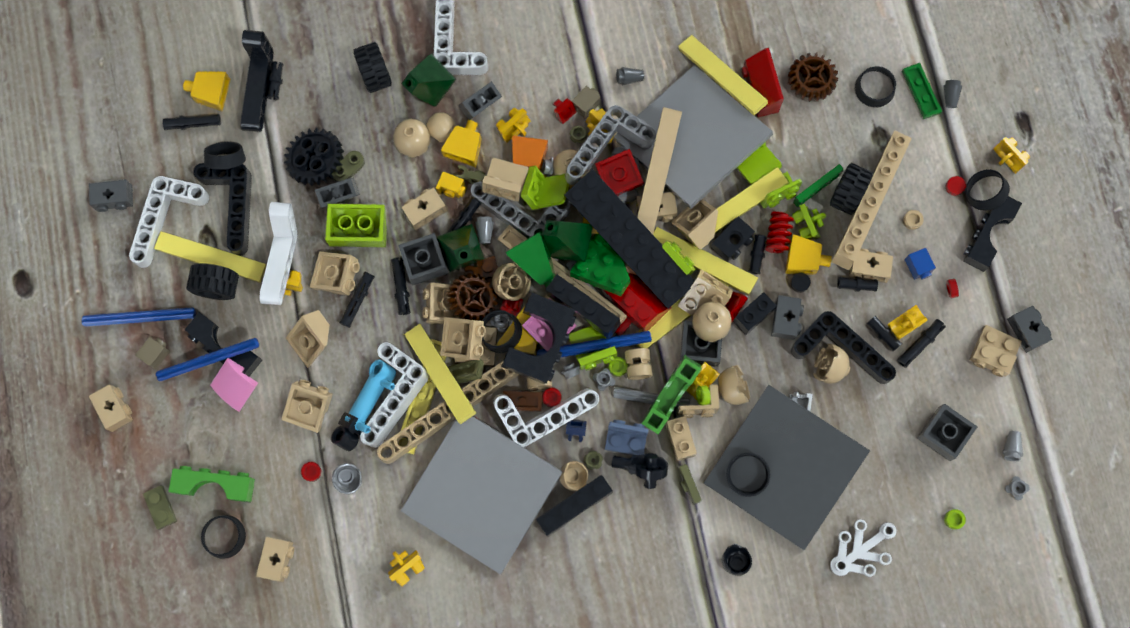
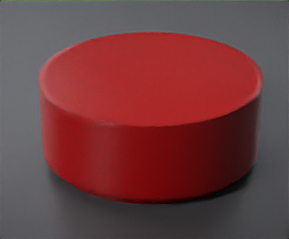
M959 176L951 177L946 182V191L953 196L962 194L966 188L965 180Z
M955 278L947 280L946 287L949 297H959Z
M548 388L543 392L542 400L547 407L552 408L561 403L562 397L558 389Z
M307 462L302 466L301 475L305 480L314 482L321 477L322 470L317 463Z

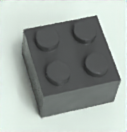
M435 233L398 245L412 286L449 274Z
M684 321L680 361L686 355L700 365L705 361L710 366L718 367L721 362L722 339L715 342L704 341L696 335L692 321Z
M944 403L937 408L917 439L948 461H952L958 457L978 426Z

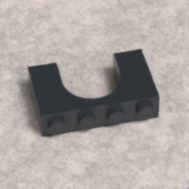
M531 293L523 313L537 318L549 326L553 335L552 345L547 353L539 356H532L509 347L501 367L545 385L553 379L555 370H552L555 362L559 363L562 356V352H560L562 344L566 345L569 334H567L569 326L573 327L576 316H574V309Z

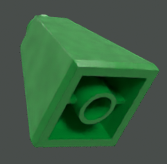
M544 230L511 248L506 254L540 285L544 284L546 287L556 275L551 255L543 236Z

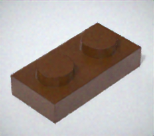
M503 390V394L511 399L517 411H542V391ZM503 398V408L507 406V399Z

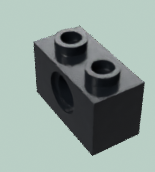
M738 216L714 240L711 248L726 262H729L731 259L735 260L741 254L740 249L744 245L748 247L753 242L755 231ZM732 237L737 238L739 243L732 244L729 239Z
M763 292L734 318L733 322L747 335L774 312L777 305Z

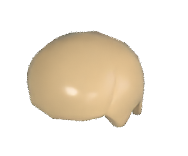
M444 112L435 113L426 124L430 136L439 142H446L456 126L452 117Z
M571 461L561 468L563 473L560 476V482L564 488L570 491H578L587 484L588 471L583 463Z

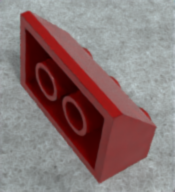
M765 48L746 59L744 66L741 68L742 76L746 78L747 83L768 100V104L756 114L757 118L779 113L784 100L770 49Z
M628 273L630 284L623 295L618 296L603 290L604 297L626 314L642 332L648 331L672 307L667 309L637 275Z

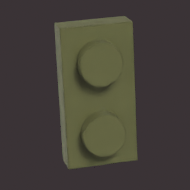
M160 485L143 493L157 530L178 522L164 486Z

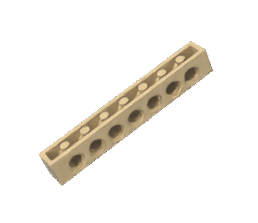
M894 130L873 172L872 180L831 261L832 263L849 270L855 262L912 139L911 137Z

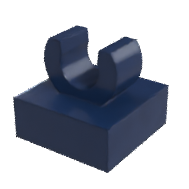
M571 420L567 422L566 434H568V441L572 440L573 435H578L579 442H582L583 436L586 434L587 421Z

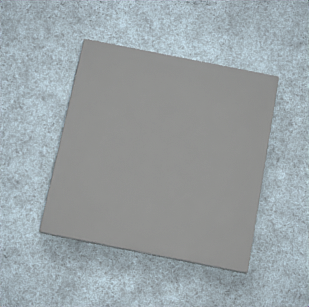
M695 65L636 116L652 126L657 134L663 107L682 111L665 186L690 209L773 135L771 129ZM628 125V126H627V127L630 128V129H635V128H634L633 126H631V125ZM617 133L614 136V140L622 147L630 149L633 157L638 158L639 163L648 170L655 140L650 148L643 149ZM643 135L645 139H650L649 136Z
M474 416L461 425L455 420L401 511L501 575L563 471Z

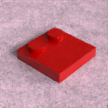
M630 149L595 163L601 179L617 196L644 185Z

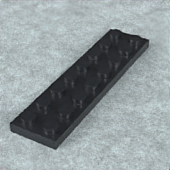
M593 169L564 194L569 202L667 309L691 289L690 287L695 280L689 274L686 275L662 248V244Z

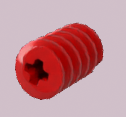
M773 211L770 214L772 216L769 221L771 225L768 228L770 232L767 234L769 239L766 241L768 246L765 250L769 253L780 254L790 250V247L785 246V244L791 243V240L786 237L792 236V233L787 231V229H793V225L788 224V222H793L794 218L784 212Z

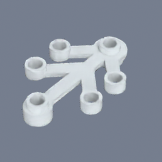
M857 520L854 523L853 551L847 556V543L851 540V534L843 531L838 535V556L834 557L830 563L832 572L838 576H844L849 571L861 573L867 577L874 576L876 568L873 565L861 566L852 564V562L856 559L880 562L882 565L890 564L892 557L889 553L877 554L867 551L883 539L893 538L896 535V527L892 523H884L879 527V533L862 544L863 532L867 528V523L864 520ZM858 522L863 523L864 527L862 530L858 529ZM886 527L891 528V534L885 532ZM842 534H846L848 536L847 541L842 540ZM883 555L888 557V562L882 561ZM839 562L844 563V568L842 570L838 568ZM867 567H871V568H872V573H871V574H867V572H866V568H867Z

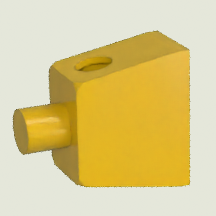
M196 72L194 81H184L183 90L191 92V97L196 103L223 111L230 78L226 72Z
M468 120L465 128L455 126L441 149L443 157L476 168L482 141L481 134L475 132L478 123Z
M793 234L790 239L791 243L789 245L790 250L788 251L785 274L805 273L807 275H814L818 272L819 266L830 267L832 256L821 254L822 244Z

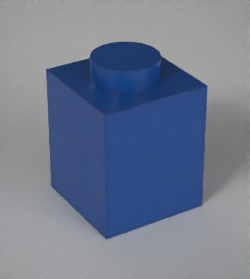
M927 248L911 253L904 259L914 280L918 278L924 280L932 276L931 273L936 269Z

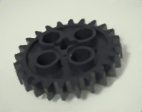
M309 128L308 134L302 131V137L295 136L297 141H290L292 147L286 148L289 154L284 155L287 159L284 161V164L287 166L286 170L290 173L289 175L298 183L301 182L303 185L309 183L310 186H313L314 182L320 185L321 180L327 183L328 176L332 179L334 178L332 173L339 172L336 167L342 166L339 160L344 159L342 155L344 150L339 139L331 131L327 132L324 128L319 131L318 128H315L314 132H312Z

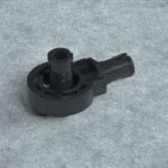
M655 453L633 455L631 458L614 455L612 458V468L628 470L629 474H634L644 479V487L647 489L656 488V480H661L668 475L667 461L662 457H658Z

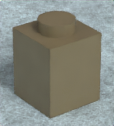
M586 85L572 100L576 112L587 119L589 111L595 110L600 104V94L594 88L590 89Z
M149 337L135 356L152 368L157 369L170 351L165 348L167 344L161 339L157 338L154 340Z

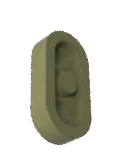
M351 151L344 156V159L340 160L342 166L336 167L338 171L344 170L342 174L333 172L334 180L340 182L352 178L365 164L363 155L358 151ZM356 157L357 160L352 162L351 159Z

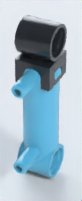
M381 359L375 360L371 364L366 383L349 413L344 412L338 424L341 426L337 427L331 435V442L346 451H352L358 444V435L360 436L361 432L366 434L370 432L371 428L365 423L384 388L393 390L395 387L392 381L395 379L396 370Z

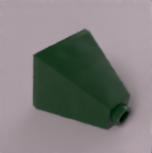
M430 54L408 73L401 84L412 95L437 107L456 81V78Z
M546 220L543 236L553 259L585 262L593 227L591 224Z
M472 224L436 237L449 272L485 259Z

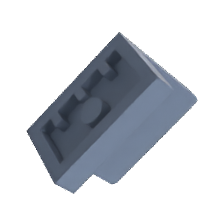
M621 420L609 422L605 450L636 456L644 454L649 429H646L645 425L633 423V426L625 425V422Z

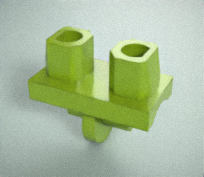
M803 204L800 205L799 210L792 214L796 224H799L806 220L808 226L799 230L801 237L818 239L821 236L815 223L817 222L819 228L823 227L822 220L826 218V214H819L816 208L812 210L814 215L812 217L808 206Z

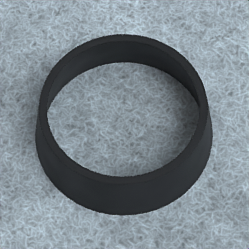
M874 66L866 69L855 82L857 98L869 107L885 106L894 97L896 79L884 67ZM872 71L885 74L893 84L892 93L883 99H873L867 96L861 87L862 76Z
M236 142L214 143L204 149V165L208 168L229 169L237 167L246 161L242 145Z
M991 169L977 172L968 180L966 185L969 203L975 209L983 211L999 207L1005 202L1010 192L1007 180L998 171ZM990 176L1002 179V187L994 197L988 200H976L970 196L972 187L979 180Z
M503 310L490 312L482 320L485 326L492 317L507 314L514 321L515 329L513 336L505 344L499 346L490 345L482 337L484 345L495 353H505L509 347L514 348L522 336V326L518 318Z
M742 453L735 456L728 464L726 479L728 485L735 493L745 497H753L762 493L767 488L770 481V469L766 461L759 455ZM744 456H752L759 459L766 470V479L763 485L752 492L738 489L732 483L730 477L733 463Z
M221 515L210 519L204 525L201 532V542L204 549L212 556L220 559L236 555L244 546L246 539L243 524L237 518L230 515ZM218 518L231 520L238 529L236 545L232 550L224 554H215L209 551L205 543V532L208 526Z

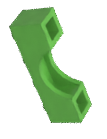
M686 355L683 356L643 417L642 425H645L657 434L660 433L676 404L701 371L702 367L700 364Z
M187 466L172 469L169 486L170 493L194 496L201 486L207 483H218L224 489L227 499L242 502L252 501L255 479L249 477L248 473L238 472L237 476L230 475L229 471L218 470L217 474L211 473V469L199 468V471H191L192 467Z

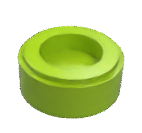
M615 357V360L609 363L608 369L613 376L621 377L627 372L628 364L624 358Z
M706 385L698 386L696 389V398L699 405H709L711 402L710 390Z
M953 509L945 514L944 522L948 528L957 530L965 525L966 517L962 511Z

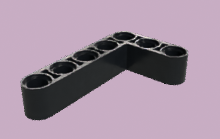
M244 30L242 45L250 57L241 115L242 131L262 132L269 89L268 77L271 74L274 52L263 31Z
M204 163L196 165L193 174L201 184L230 185L226 244L233 254L245 255L248 251L251 172L244 164L229 169H212L206 167ZM208 171L206 176L201 177L203 172ZM226 171L223 177H219L221 172ZM245 171L243 176L238 177L239 172ZM244 189L242 194L237 195L238 190ZM242 206V211L236 213V209ZM241 224L242 228L235 231V227ZM240 242L241 246L238 249H234V245Z
M831 311L822 313L791 348L793 357L804 359L827 336L880 384H887L896 376L894 366ZM828 318L831 321V325H825L822 319ZM811 331L816 332L818 339H812L809 333ZM837 331H843L846 337L844 339L839 338ZM852 344L859 345L860 352L854 351ZM797 345L804 346L806 352H798ZM872 357L875 361V364H868L866 358ZM881 370L888 371L889 378H884Z

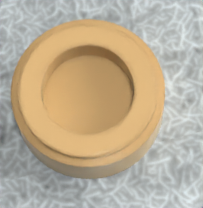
M917 210L908 211L903 218L905 227L910 230L918 229L924 221L923 215Z

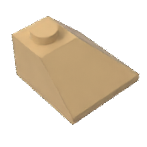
M701 199L693 208L687 207L671 223L694 246L701 250L714 238L718 210Z
M319 310L303 315L286 337L307 368L313 364L327 346L330 325Z

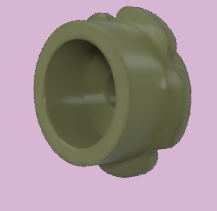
M582 126L573 127L569 133L571 141L574 143L578 142L579 144L585 142V138L588 136L587 130Z
M592 450L584 456V463H586L588 469H599L602 466L603 457L600 453Z

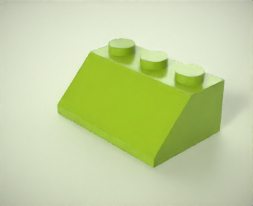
M328 204L325 241L330 247H386L387 224L385 205Z

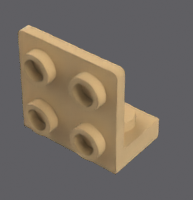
M492 158L488 174L484 176L482 182V192L519 202L529 168Z
M701 269L690 287L691 289L686 292L678 307L693 316L697 308L707 302H718L725 306L731 298L733 289Z
M718 385L709 386L711 395L709 405L679 406L677 415L686 416V418H693L694 415L699 414L703 418L713 417V414H716L719 410Z

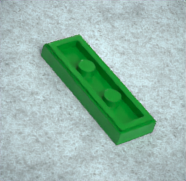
M917 63L903 68V76L923 119L941 114L942 109L921 64Z
M838 164L797 195L793 201L795 206L800 207V205L842 174L844 168Z

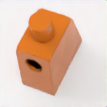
M512 136L513 163L528 168L537 166L541 171L542 163L548 150V140Z

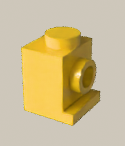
M443 171L437 183L436 191L439 195L444 192L443 194L447 197L460 198L464 196L467 187H465L464 179Z

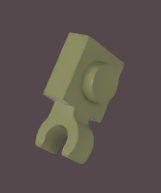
M458 165V169L464 171V174L455 175L464 179V181H468L469 184L483 182L484 176H487L479 170L468 172L467 168L463 165Z

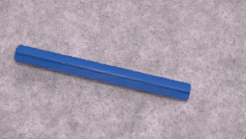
M191 307L86 315L82 317V325L88 327L192 319L196 316V309Z
M650 331L615 336L610 339L604 338L563 345L560 352H562L561 357L601 351L613 346L619 348L651 342L652 338ZM540 349L537 351V356L543 355L547 351Z
M252 338L157 371V380L163 381L259 348L258 339Z

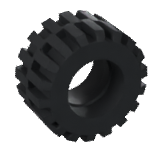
M372 42L355 48L353 54L367 91L373 93L390 87L392 81L378 44Z
M851 162L844 171L833 193L830 206L849 215L855 213L872 180L873 172Z
M194 264L190 267L186 289L192 294L204 298L231 300L235 298L239 275L229 268L218 265Z

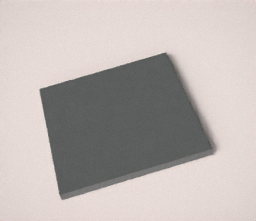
M768 385L704 484L805 550L870 450ZM742 453L759 455L766 461L770 469V481L767 488L762 493L753 497L738 495L730 488L726 479L728 464L735 456ZM744 456L733 463L730 477L732 483L738 489L752 492L763 485L766 479V470L759 459L752 456Z

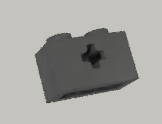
M491 81L458 106L467 119L471 120L503 96Z
M354 177L315 190L321 208L328 206V204H334L360 195Z
M126 179L89 183V205L98 212H106L108 209L114 208L125 210L127 207H132V184Z
M778 295L775 303L777 307L774 311L772 337L794 340L797 335H800L802 324L799 323V316H802L804 311V305H801L802 299ZM787 314L791 319L790 322L787 321V318L785 317Z
M1034 306L1028 307L1007 319L1018 340L1022 341L1021 345L1026 353L1053 340L1050 329L1044 325L1040 312Z

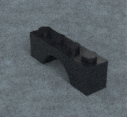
M1008 196L999 207L990 210L989 213L985 212L980 221L982 223L981 228H977L972 236V239H974L972 245L969 244L964 251L966 257L963 262L982 272H985L990 267L997 253L990 240L991 229L995 225L1012 222L1022 205L1021 202Z
M558 274L546 288L548 297L559 304L574 309L593 329L607 339H610L621 325L619 317Z
M199 312L185 328V331L189 333L188 338L196 344L200 341L204 344L202 349L208 353L223 349L217 340L219 327ZM252 351L229 358L244 367L242 373L248 377L251 376L263 361ZM226 359L221 360V361H219V362H221L222 364H224L225 361H226Z
M600 475L538 517L536 521L546 536L549 537L582 512L611 495L613 490L603 475Z

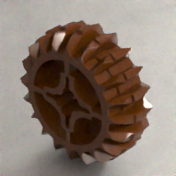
M809 52L806 57L801 55L799 59L794 60V64L790 66V71L788 72V84H792L791 90H796L795 96L801 94V100L807 97L809 102H811L812 98L817 102L820 98L824 100L827 95L830 96L832 94V90H835L838 77L836 76L838 71L834 70L835 64L830 65L831 58L824 60L825 55H822L820 58L817 52L814 56ZM799 71L802 73V76L805 79L804 83H802L799 78ZM822 72H824L825 75H826L827 83L824 81V78L821 76Z
M467 273L466 276L460 275L459 279H454L453 284L448 287L450 291L446 293V296L450 297L446 300V303L452 305L448 310L455 311L453 317L459 315V319L482 321L487 314L495 311L494 307L498 302L493 300L497 298V295L492 294L494 289L489 287L491 281L485 283V276L479 279L478 274H474L472 277L471 273ZM466 285L474 286L478 290H472L470 287H467ZM459 292H460V296L462 297V300H463V301H462V304H461L460 299H459ZM476 294V296L473 298L474 300L470 303H467L470 300V297ZM466 308H472L474 311L476 310L478 313L470 312L466 310Z

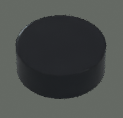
M797 273L791 279V287L798 293L805 292L810 287V278L805 273Z

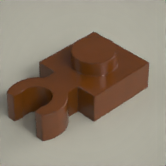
M495 256L478 261V267L467 266L465 271H472L481 277L485 276V280L493 278V274L498 268Z

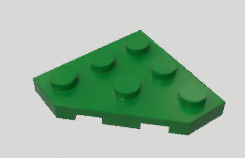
M595 234L590 241L586 261H577L570 271V277L618 296H622L630 284V277L622 258L600 234Z

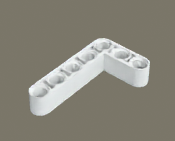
M436 0L434 57L439 62H447L443 66L452 75L485 74L488 71V62L485 54L481 52H453L455 0ZM443 11H449L447 14H441ZM442 28H448L446 31H441ZM443 44L448 45L446 48H440ZM461 61L465 62L462 66L457 65ZM477 62H483L481 66L475 65Z
M163 176L153 179L129 253L130 260L141 268H146L151 264L155 253L154 247L162 230L171 200L203 206L209 201V194L201 185ZM166 184L165 188L160 190V187ZM184 188L182 193L177 194L179 189ZM202 192L200 197L195 198L197 193ZM160 201V205L154 208L155 203ZM155 219V222L149 225L150 220ZM149 236V240L143 243L144 238ZM144 254L143 259L138 261V257Z
M271 202L269 217L274 237L260 290V303L281 305L297 242V228L292 204Z
M384 342L378 347V356L403 375L367 423L371 428L370 432L367 434L361 432L360 434L361 441L373 448L379 447L384 442L429 378V374L423 366L388 342ZM392 349L391 354L386 357L387 351ZM406 359V364L400 367L401 362ZM421 370L420 376L415 378V373ZM409 386V391L404 394V388ZM398 402L397 408L392 410L393 403ZM386 417V423L381 426V420ZM374 433L375 438L370 442L369 437Z
M583 389L525 424L507 395H496L493 399V405L513 441L525 447L595 407L599 402V395L592 389ZM588 393H592L594 396L593 401L590 403L585 402V396ZM499 399H507V406L505 408L497 406ZM576 403V411L568 412L569 404ZM559 413V421L552 422L551 415ZM511 415L517 417L514 425L507 424V419ZM538 422L543 423V429L540 432H535L534 425ZM519 433H526L527 436L524 441H517L516 438Z

